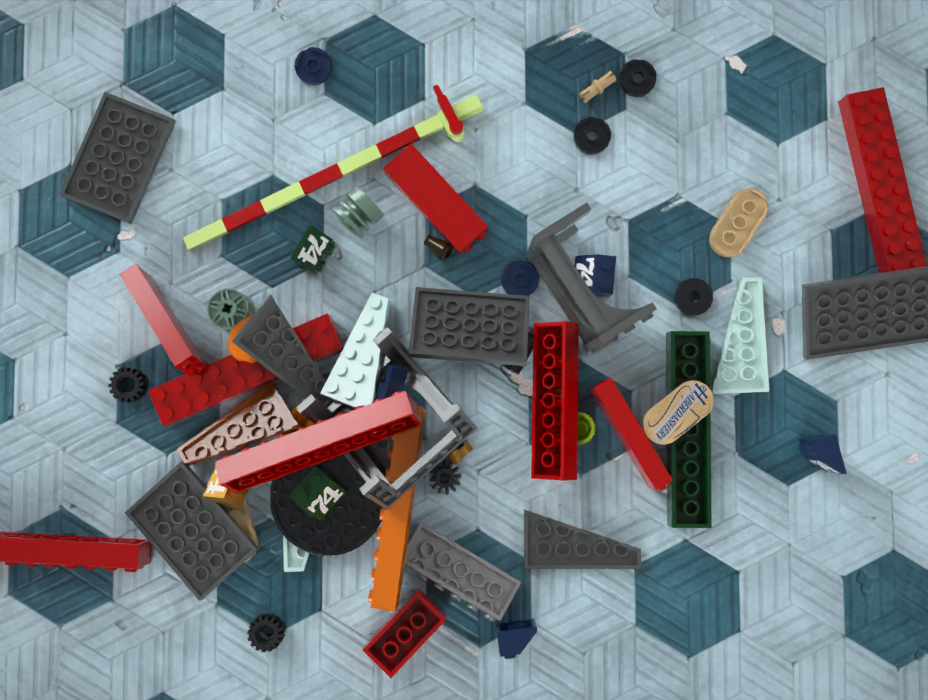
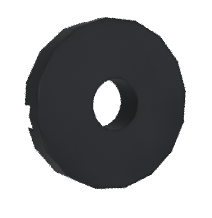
M633 59L622 67L619 74V85L629 96L643 97L654 88L657 76L656 71L648 61ZM640 74L643 80L636 82L633 79V75Z
M587 117L577 124L573 133V140L581 152L587 155H596L608 147L611 140V130L604 120ZM595 132L597 139L590 140L587 137V133Z
M689 278L677 286L674 302L683 314L698 316L705 313L711 307L713 292L705 281L698 278ZM691 292H695L698 295L697 302L689 300Z

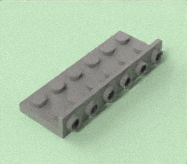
M422 522L407 545L404 569L409 572L413 569L418 572L417 577L426 582L428 579L435 583L433 586L442 592L445 589L451 592L450 596L460 602L463 599L468 602L467 607L476 612L478 609L485 613L484 617L494 622L495 619L501 621L521 584L519 580Z

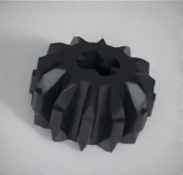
M442 461L441 469L438 465L435 466L438 472L430 471V474L435 477L429 478V482L436 481L432 485V489L440 486L438 489L439 494L442 492V488H445L446 495L449 494V487L455 492L456 488L453 483L456 485L461 484L455 478H461L462 475L454 474L459 468L455 467L451 470L452 462L449 463L448 468H445V461ZM442 473H445V475L446 473H448L450 475L449 482L445 483L444 481L443 483L440 480L442 478Z

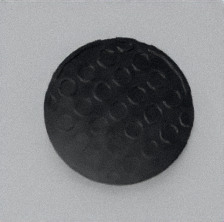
M363 449L366 452V454L370 457V459L374 462V464L378 467V469L382 472L376 460L365 449ZM344 454L272 480L270 507L278 529L294 546L314 555H341L363 545L382 522L380 520V511L383 507L363 495L360 491V488L366 482ZM317 465H320L348 491L321 521L304 511L289 497L290 493Z

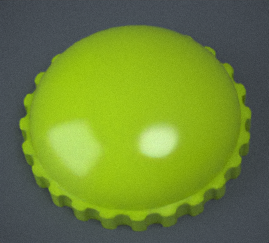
M578 412L577 445L589 442L596 431L593 418L583 412Z

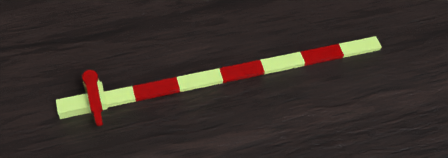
M434 85L433 91L442 110L437 115L183 237L187 249L192 251L442 129L445 130L448 137H451L453 141H462L465 138L462 121L483 111V106L477 94L451 106L439 85Z

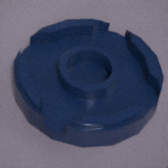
M307 48V50L301 51L295 59L294 67L296 74L307 85L315 86L322 84L328 80L332 73L331 59L320 48Z
M519 260L506 266L502 273L501 283L507 294L530 296L538 287L539 276L532 264Z

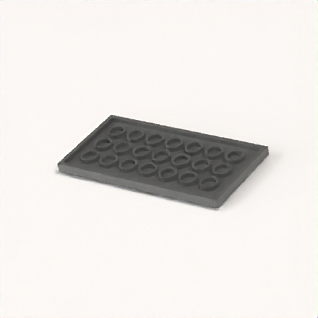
M928 266L802 284L803 358L808 360L928 342Z

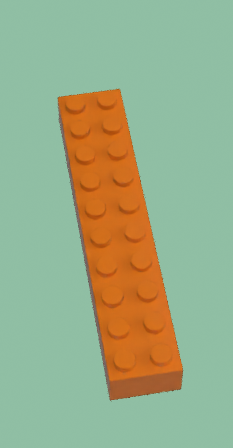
M417 406L422 426L391 437V440L394 441L393 448L389 449L388 460H391L390 468H387L385 476L390 484L395 482L419 460L426 409ZM416 484L387 510L381 508L380 520H383L382 527L378 529L377 540L380 541L378 549H375L374 561H377V565L372 570L371 575L374 587L372 590L370 589L368 596L371 608L396 611L399 607Z

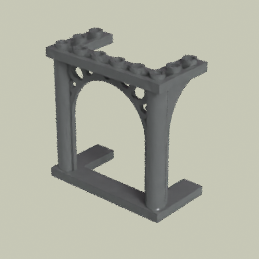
M587 202L534 235L525 259L529 263L532 262L569 321L579 323V336L585 344L582 347L586 353L589 351L594 353L618 340V334L622 331L627 334L635 329L634 324L641 320L644 323L654 317L652 312L657 310L653 302L637 309L611 307L599 300L581 277L561 246V243L577 234L578 229L573 223L590 213L591 207Z
M388 327L380 331L372 340L386 355L381 360L376 392L378 391L379 382L386 378L388 365L408 367L406 376L408 379L405 380L404 386L420 393L451 431L392 484H390L362 448L344 454L366 482L360 488V491L386 510L477 429L476 425L456 403L453 404L412 357H408V350ZM313 395L302 400L301 404L296 407L300 414L314 424L319 420L334 418L338 413H348L354 410L351 409L352 407L337 401H333L329 407H326Z

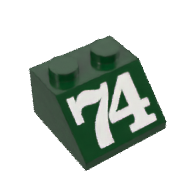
M309 224L291 259L297 265L317 275L318 272H322L325 268L327 256H331L334 252L335 242L332 238Z
M317 465L290 493L289 497L304 511L321 521L348 491L320 465Z

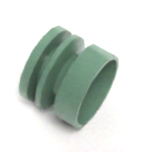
M355 186L347 194L351 204L348 205L340 201L339 204L344 211L340 210L337 206L332 210L346 229L362 238L364 233L359 228L362 227L369 231L370 229L366 221L369 220L376 224L384 214L363 191Z
M227 288L219 290L212 295L207 309L209 318L214 325L227 331H231L235 325L256 311L249 297L235 289ZM228 306L233 307V308L230 309V310H231V313L226 312V311L229 310V309H228Z

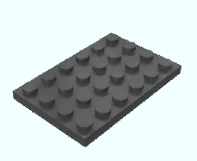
M104 92L59 195L132 224L176 121Z
M416 287L408 357L526 366L530 296Z
M181 461L130 507L125 514L195 597L202 601L260 548L222 504L203 497L206 485L188 465Z

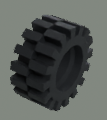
M124 367V369H118V372L113 373L114 377L109 379L112 381L111 384H108V387L112 389L109 390L110 393L114 394L113 397L121 402H136V400L142 399L141 396L146 394L144 392L145 389L148 390V386H146L148 380L145 379V374L134 368ZM130 377L135 382V388L127 393L122 388V382Z
M268 613L258 616L250 624V629L247 631V635H249L248 641L252 642L250 644L252 647H256L255 650L259 651L260 649L262 650L261 652L268 650L270 652L279 646L285 637L284 632L286 631L285 627L283 628L284 622L279 620L280 617L276 618L274 617L275 614L268 615ZM264 625L270 626L274 631L273 638L269 640L261 638L259 634L260 628Z

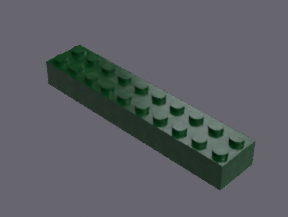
M710 331L667 332L666 395L680 384L692 380L700 381L710 389ZM710 412L674 442L667 444V471L673 481L669 482L670 486L667 488V525L671 528H712Z

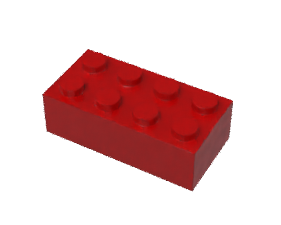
M418 588L364 645L362 651L392 678L446 621L447 615Z

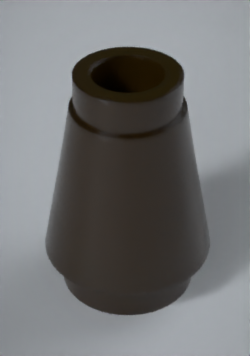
M428 235L424 241V245L439 259L443 258L446 260L453 250L449 242Z

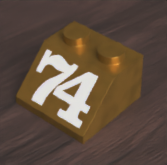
M215 466L203 497L240 510L249 489L235 493L219 485Z

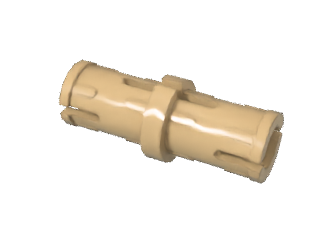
M609 71L599 80H594L592 85L579 93L581 99L584 98L583 102L587 103L597 94H602L605 88L616 82L615 75H612L613 73Z

